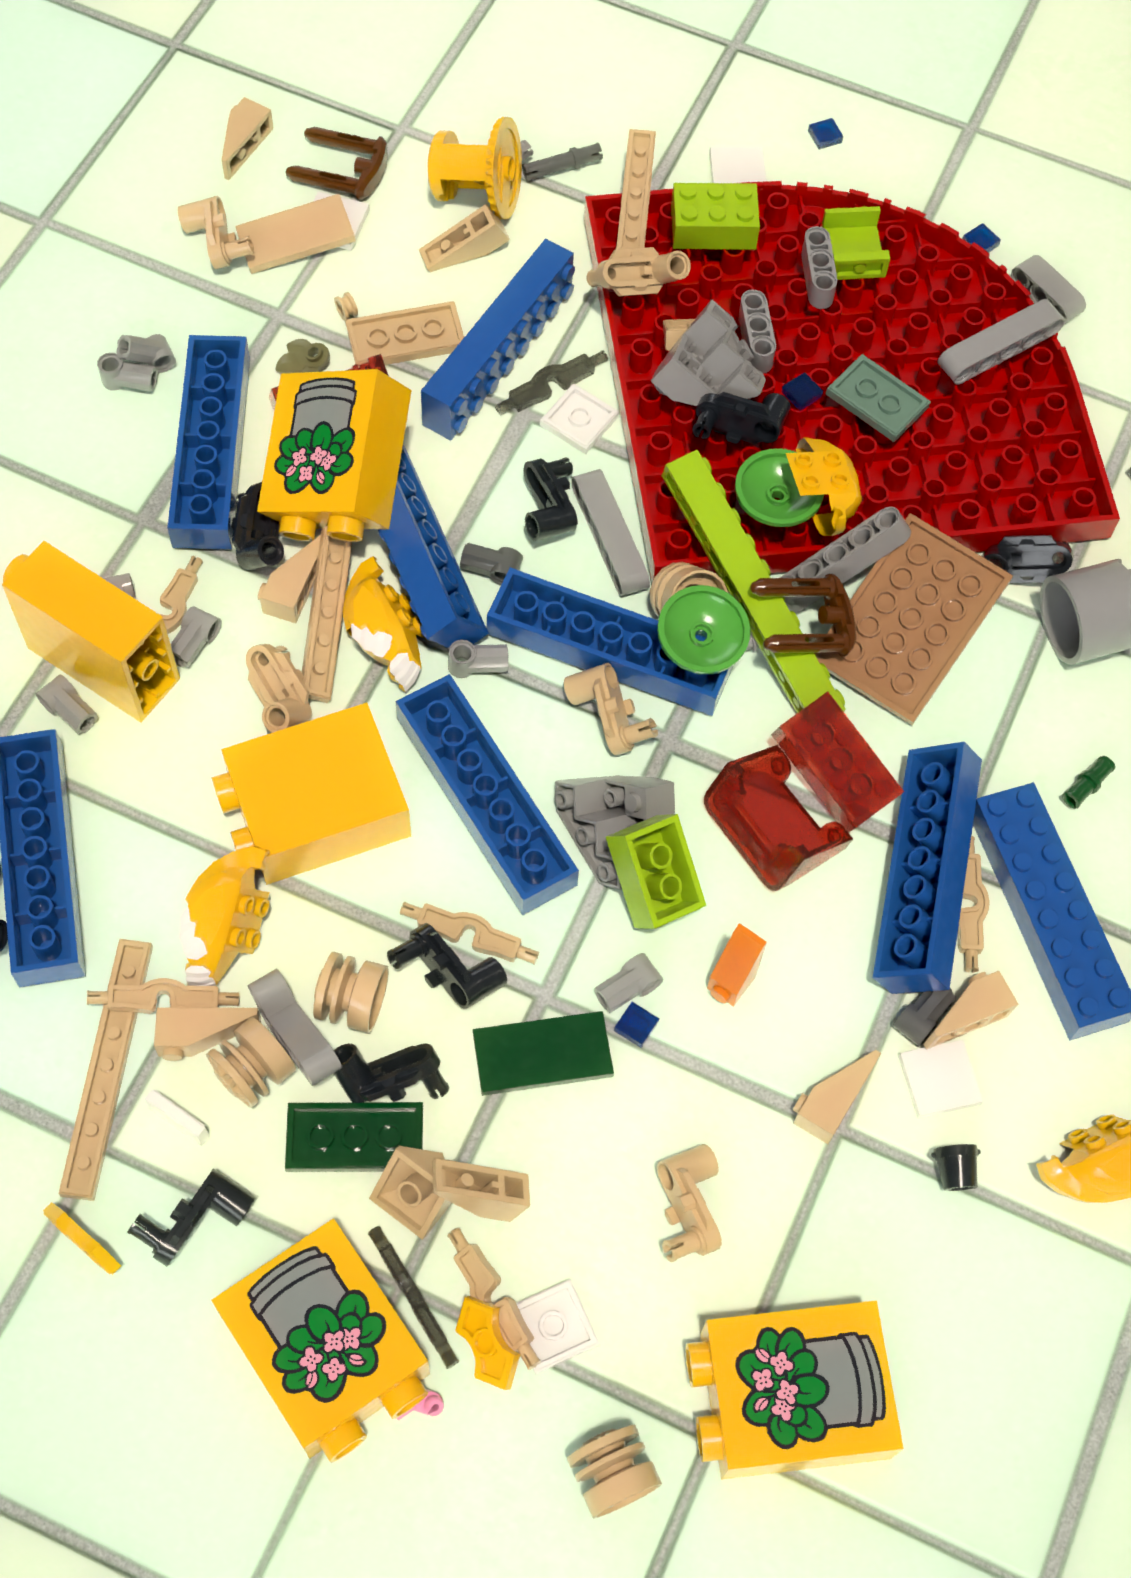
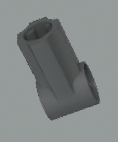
M467 543L462 551L460 568L487 575L494 583L502 585L510 567L516 570L520 569L523 555L511 547H501L499 550H494Z
M951 988L950 990L922 992L914 1004L910 1003L904 1009L893 1026L917 1046H920L936 1027V1022L953 1003L956 996Z

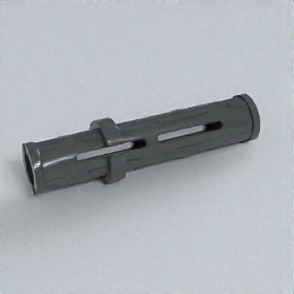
M597 142L578 149L572 147L569 148L568 152L527 164L524 163L522 164V170H525L523 172L526 181H530L531 179L572 167L579 169L583 164L602 160L603 154H599V152H602L601 146Z

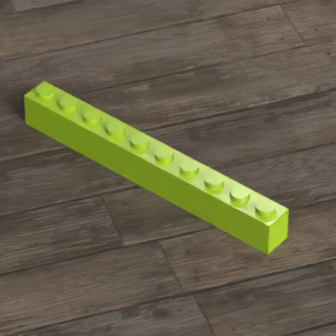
M695 450L667 463L662 477L715 571L724 581L728 593L744 608L749 619L750 632L807 733L842 715L846 710L844 697L838 689H834L829 680L830 674L827 667L823 663H819L814 652L773 653L764 648V640L773 634H803L799 628L800 621L795 612L788 609L784 602L785 597H760L751 592L750 585L752 582L760 578H771L769 566L764 559L760 560L755 551L756 546L750 534H746L741 527L740 516L735 508L729 506L726 500V492L721 483H716L713 478L709 461L705 457L702 458L699 451Z

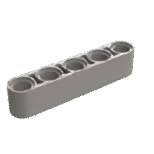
M1043 299L951 346L941 354L937 363L955 384H961L1053 336L1064 326L1066 320L1047 299Z
M597 469L573 476L571 483L575 497L618 594L624 596L649 588L650 580L647 569L602 470Z
M886 507L779 578H824L827 574H834L844 583L904 544L911 535V529L898 509ZM823 596L785 597L784 602L790 611L798 613Z

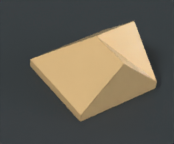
M398 1146L369 1199L423 1240L452 1204L433 1194L432 1161L435 1158H445L443 1153Z

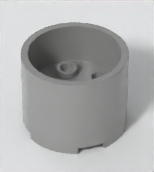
M1114 559L1049 576L1044 580L1040 592L1042 622L1051 647L1064 663L1072 665L1131 649V569H1127L1122 564L1121 559Z

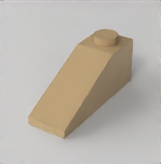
M246 97L233 106L228 118L221 159L224 178L228 181L274 129L271 109Z
M485 204L421 247L419 252L427 270L433 272L486 256L508 242L510 238L501 219L495 216V213Z
M321 535L270 574L267 583H262L258 592L262 613L297 623L314 586Z
M1000 971L989 975L986 972H981L968 980V987L923 1045L926 1050L1007 1018L1019 1003Z
M157 1008L154 1048L159 1057L169 1061H179L183 1057H193L219 1045L222 1040L227 1041L234 1038L233 1031L248 1018L254 1017L261 1023L258 1008Z
M874 1050L815 1085L809 1096L802 1093L793 1108V1111L798 1113L793 1124L824 1143L829 1144L878 1061L881 1052Z
M435 1158L432 1161L433 1194L479 1217L511 1222L530 1207L528 1174Z

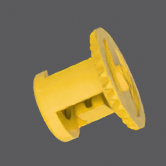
M511 117L499 118L490 132L488 145L459 144L458 138L453 131H438L432 138L428 153V181L431 193L438 201L454 199L458 188L486 189L490 209L495 212V216L499 217V219H509L515 211L519 198L522 175L521 142L515 121Z

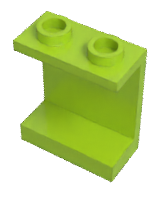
M880 206L825 209L821 227L825 228L830 235L837 280L886 277L890 254L889 250L881 249L877 229L881 211Z

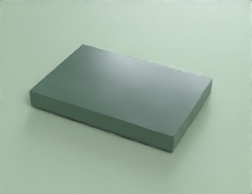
M863 354L826 391L827 396L893 442L929 408L931 402Z

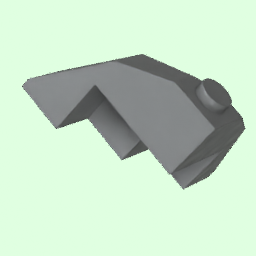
M711 300L671 348L656 369L651 382L659 393L667 395L671 400L697 406L701 397L708 393L720 394L726 392L746 399L757 397L762 392L766 379L762 371L757 370L752 365L751 360L754 356L746 341L742 339L739 341L735 333L738 326L734 318L714 300Z

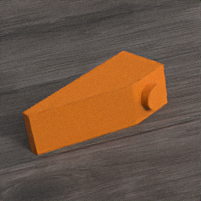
M740 923L729 939L709 978L707 986L710 994L721 1003L727 1002L733 1007L756 978L767 941Z

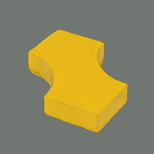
M51 1202L43 1210V1214L67 1238L109 1275H113L121 1267L96 1240L54 1203Z
M471 1296L464 1297L455 1331L465 1338L472 1348L476 1363L474 1376L476 1379L503 1390H510L520 1354L512 1350L502 1337L499 1327L500 1307Z

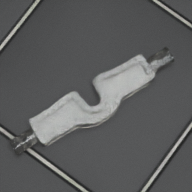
M602 350L591 357L582 354L564 364L546 366L536 372L532 380L510 390L509 398L495 404V409L497 413L499 412V415H502L513 408L520 412L532 405L546 401L552 396V389L548 382L553 381L563 390H568L573 383L577 384L581 380L593 375L595 367L607 362L608 356Z
M381 1227L373 1228L368 1232V1236L373 1241L380 1257L401 1293L406 1297L415 1317L434 1349L441 1357L446 1369L454 1367L459 1363V1359L453 1352L420 1291L405 1269L393 1246L384 1235Z

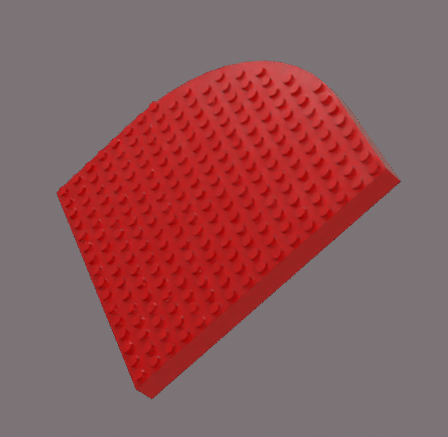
M782 181L742 182L757 183L760 229L756 250L673 249L671 217L673 189L650 190L644 248L653 247L659 255L682 251L688 256L691 264L688 276L681 280L663 284L657 294L618 296L613 289L604 288L601 285L597 287L652 583L662 568L677 562H686L717 574L662 477L667 463L695 450L699 451L702 458L705 457L709 461L713 478L716 483L719 482L723 486L729 506L735 508L741 519V527L746 534H750L756 546L755 551L760 560L764 559L768 564L770 574L790 571L886 507L898 509L905 520L910 513L974 552L986 551L990 546L999 544L1004 536L1050 534L1057 542L1060 541L1061 543L1063 541L1068 543L1111 538L1120 520V516L1076 373L1066 347H1062L1057 339L1058 333L961 384H955L937 363L941 354L951 346L1034 304L1028 289L1019 280L1015 282L1006 273L1007 268L1003 264L998 266L989 258L990 254L975 242L971 245L960 238V232L944 223L938 225L926 219L925 213L908 206L906 209L891 204L892 200L887 198L883 202L869 198V193L850 189L849 192L833 190V186L825 184L823 188L809 187L807 182H797L796 186L782 185ZM622 193L585 196L584 221L593 270L597 269L602 261L608 260L613 251L616 250ZM880 206L881 211L877 229L881 249L889 250L890 254L886 277L837 280L832 305L825 309L813 307L808 300L801 257L805 232L811 227L822 226L825 209ZM748 290L761 291L767 299L776 342V351L771 370L763 374L766 382L762 392L757 397L748 399L762 403L764 397L771 393L785 396L789 400L790 411L778 439L771 443L759 442L753 444L740 440L735 444L728 442L726 435L714 432L713 430H711V434L707 439H701L704 431H701L699 438H697L692 432V428L698 419L695 412L697 406L671 400L667 395L659 393L651 382L656 369L669 353L665 347L663 321L696 319L711 300H714L734 318L738 326L735 333L740 341L742 336L738 314L741 297ZM862 354L931 401L929 408L895 442L826 395L827 388ZM804 437L824 440L843 450L852 461L858 476L862 501L854 516L847 520L845 530L840 534L832 536L821 535L815 526L813 517L801 524L790 527L766 525L749 516L737 500L735 480L739 468L750 456L763 450L787 449L796 452L799 441ZM824 494L821 507L815 515L834 513L831 510L829 494Z

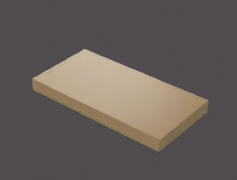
M340 194L235 226L239 239L250 236L253 242L255 253L245 256L251 274L356 241Z
M454 301L345 320L356 370L450 354L464 338Z

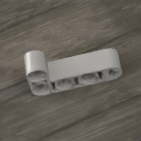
M277 968L247 985L270 1031L311 1086L342 1068L334 1050L298 1005L287 982Z

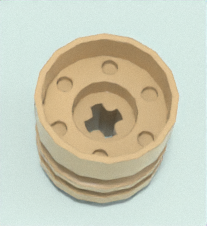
M686 562L671 563L662 568L655 576L650 588V603L655 614L659 616L668 599L678 591L691 586L706 585L719 588L728 593L725 583L716 573Z
M331 952L317 980L314 993V1019L323 1021L329 1014L330 1023L337 1024L344 1011H346L348 1028L370 1033L375 1026L382 1007L389 968L387 965L367 960L363 963L359 972L355 973V957L347 956L343 963V955L341 953Z
M254 1017L248 1018L233 1031L240 1046L236 1048L226 1040H222L219 1043L226 1057L214 1048L206 1053V1057L212 1065L218 1080L229 1093L240 1099L249 1108L254 1107L258 1103V1099L251 1088L263 1097L269 1094L267 1086L263 1081L265 1076L278 1085L296 1071L295 1064L285 1049L267 1028Z
M636 1425L605 1431L583 1443L577 1451L567 1457L570 1468L586 1463L588 1465L575 1474L574 1477L577 1482L594 1479L596 1483L583 1494L593 1519L627 1506L662 1486L661 1479L652 1461L635 1465L633 1458L645 1450L644 1442L630 1446L626 1445L639 1435Z

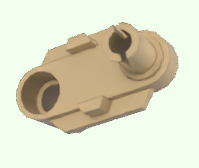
M219 196L178 206L179 221L185 233L205 229L208 255L215 269L230 266L232 259L255 253L250 236L237 240L234 232L228 234L226 213Z
M653 247L616 249L608 260L602 261L597 269H592L587 273L586 280L591 287H599L601 285L604 288L613 289L618 296L657 294L663 284L686 278L690 272L691 264L688 256L682 251L659 255Z
M259 644L247 651L246 665L249 670L248 681L265 707L262 712L264 726L269 731L276 732L310 721L312 716V709L308 702L310 692L303 682L304 676L300 669H295L292 664L290 652L283 653V651L287 650L284 646L274 647L270 644Z
M605 663L565 677L564 690L571 704L575 706L596 699L605 739L610 751L617 756L632 751L634 743L658 736V730L652 731L651 729L657 727L652 718L629 726L627 715L635 713L634 703L631 699L623 701L617 674L611 664Z
M702 1144L664 1159L657 1164L659 1180L672 1204V1207L665 1209V1216L670 1225L681 1222L686 1232L670 1240L663 1241L662 1248L664 1254L669 1251L672 1252V1254L666 1256L669 1262H675L677 1259L694 1252L704 1256L719 1250L722 1246L719 1229L706 1206L699 1188L696 1186L697 1183L718 1174V1162L714 1152L708 1145Z

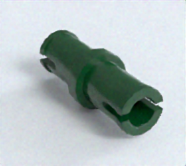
M1100 756L1087 771L1084 770L1078 775L1077 782L1063 794L1064 802L1070 808H1079L1090 794L1099 791L1101 783L1115 770L1114 762L1107 756Z

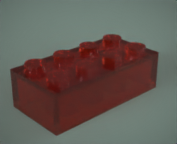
M828 691L780 725L771 734L846 834L857 828L904 792Z

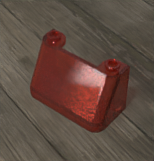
M778 745L727 762L704 795V805L709 815L762 883L772 891H778L789 886L845 850L853 841V837L838 822H829L820 828L786 786L785 782L791 774V764L786 754Z

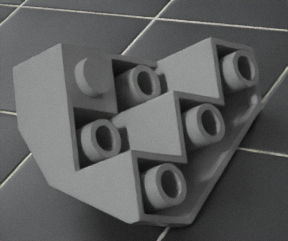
M620 775L555 781L556 812L599 884L619 890L622 889L605 836L656 815L675 814L674 782L655 777Z

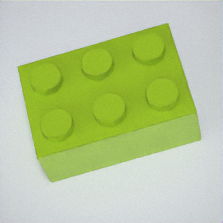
M673 183L671 201L673 249L756 250L760 229L757 183Z
M678 814L656 815L605 836L634 928L655 929L707 906Z

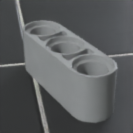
M814 226L805 232L801 257L808 300L813 307L825 309L833 303L837 287V274L829 232L825 228Z
M1033 255L1012 269V279L1015 282L1019 280L1031 293V300L1037 303L1040 300L1047 299L1065 318V323L1086 309L1084 296L1040 255Z
M748 290L741 297L738 321L742 340L746 341L754 356L751 363L764 374L770 371L773 366L776 342L766 296L761 291Z

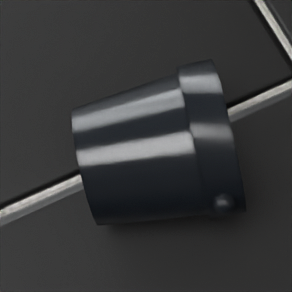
M959 1144L933 1149L934 1152L931 1153V1157L937 1161L944 1191H963L978 1188L977 1157L981 1150L977 1148V1145Z

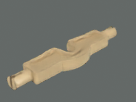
M191 556L185 570L181 568L177 570L172 581L160 596L161 606L172 610V613L169 615L159 614L163 617L167 634L173 632L181 625L187 611L186 602L198 582L196 573L203 563L199 557Z
M971 836L963 899L973 901L975 906L961 908L958 927L959 952L965 954V971L970 973L971 969L972 973L979 971L978 954H981L984 949L983 921L988 914L990 905L988 892L982 884L981 856L975 854L974 836Z
M404 901L403 907L401 906L400 915L417 920L418 927L424 923L430 924L442 938L452 943L458 942L466 930L472 929L475 932L472 942V949L474 951L495 956L509 962H515L516 957L534 965L537 962L539 951L522 946L521 938L494 929L486 919L469 912L451 913L427 903L424 904L423 908Z
M169 978L153 979L143 985H109L108 991L87 990V1005L108 1004L109 1011L151 1014L156 1011L157 998L161 994L169 996L170 1008H218V1005L239 1006V992H218V986H185L183 983Z
M460 1228L454 1229L447 1237L458 1252L454 1256V1261L470 1286V1296L500 1307L499 1327L503 1339L512 1350L520 1354L528 1370L535 1368L541 1363V1360H539L530 1345L534 1340V1336L526 1325L515 1300L511 1297H504L497 1303H492L491 1294L500 1285L501 1277L487 1261L477 1244H469Z

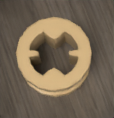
M349 292L344 293L342 298L339 296L334 297L336 309L344 321L349 319L350 315L353 317L358 315L357 305Z

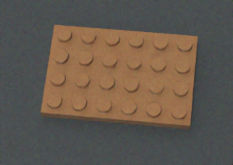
M910 513L905 520L911 529L909 539L875 563L850 599L856 623V643L853 650L847 656H840L838 652H819L814 654L819 663H823L827 667L830 674L913 726L1011 582L1013 575ZM834 624L827 634H836Z

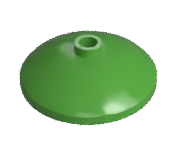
M768 449L755 453L741 465L735 480V494L742 509L753 519L775 527L795 526L809 520L817 513L824 499V494L800 496L786 453L797 452L787 449Z
M697 585L684 588L668 599L659 615L657 632L662 649L676 665L697 674H715L731 668L741 659L749 644L750 623L744 608L732 595L713 586ZM701 634L705 637V640L699 641L695 635Z

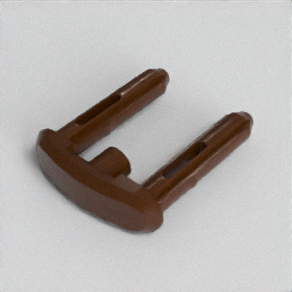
M319 127L306 128L304 136L310 142L372 155L371 160L361 157L356 158L354 173L361 174L359 179L297 165L287 167L285 171L286 176L292 181L354 194L358 200H364L371 195L383 177L388 158L387 142L382 136L375 140Z
M827 574L824 578H760L751 583V592L760 597L823 596L825 606L819 608V622L821 624H834L836 634H773L764 640L763 645L765 649L773 653L838 652L840 656H847L853 650L856 643L854 612L844 585L836 575Z

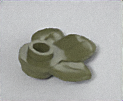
M296 339L287 343L289 353L279 358L275 370L279 373L319 372L329 364L330 352L322 343L311 344L306 339Z

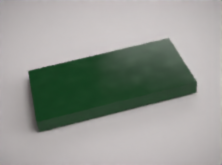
M603 1011L472 1029L482 1096L614 1076Z
M423 1102L288 1103L285 1153L286 1172H383L398 1146L423 1150Z

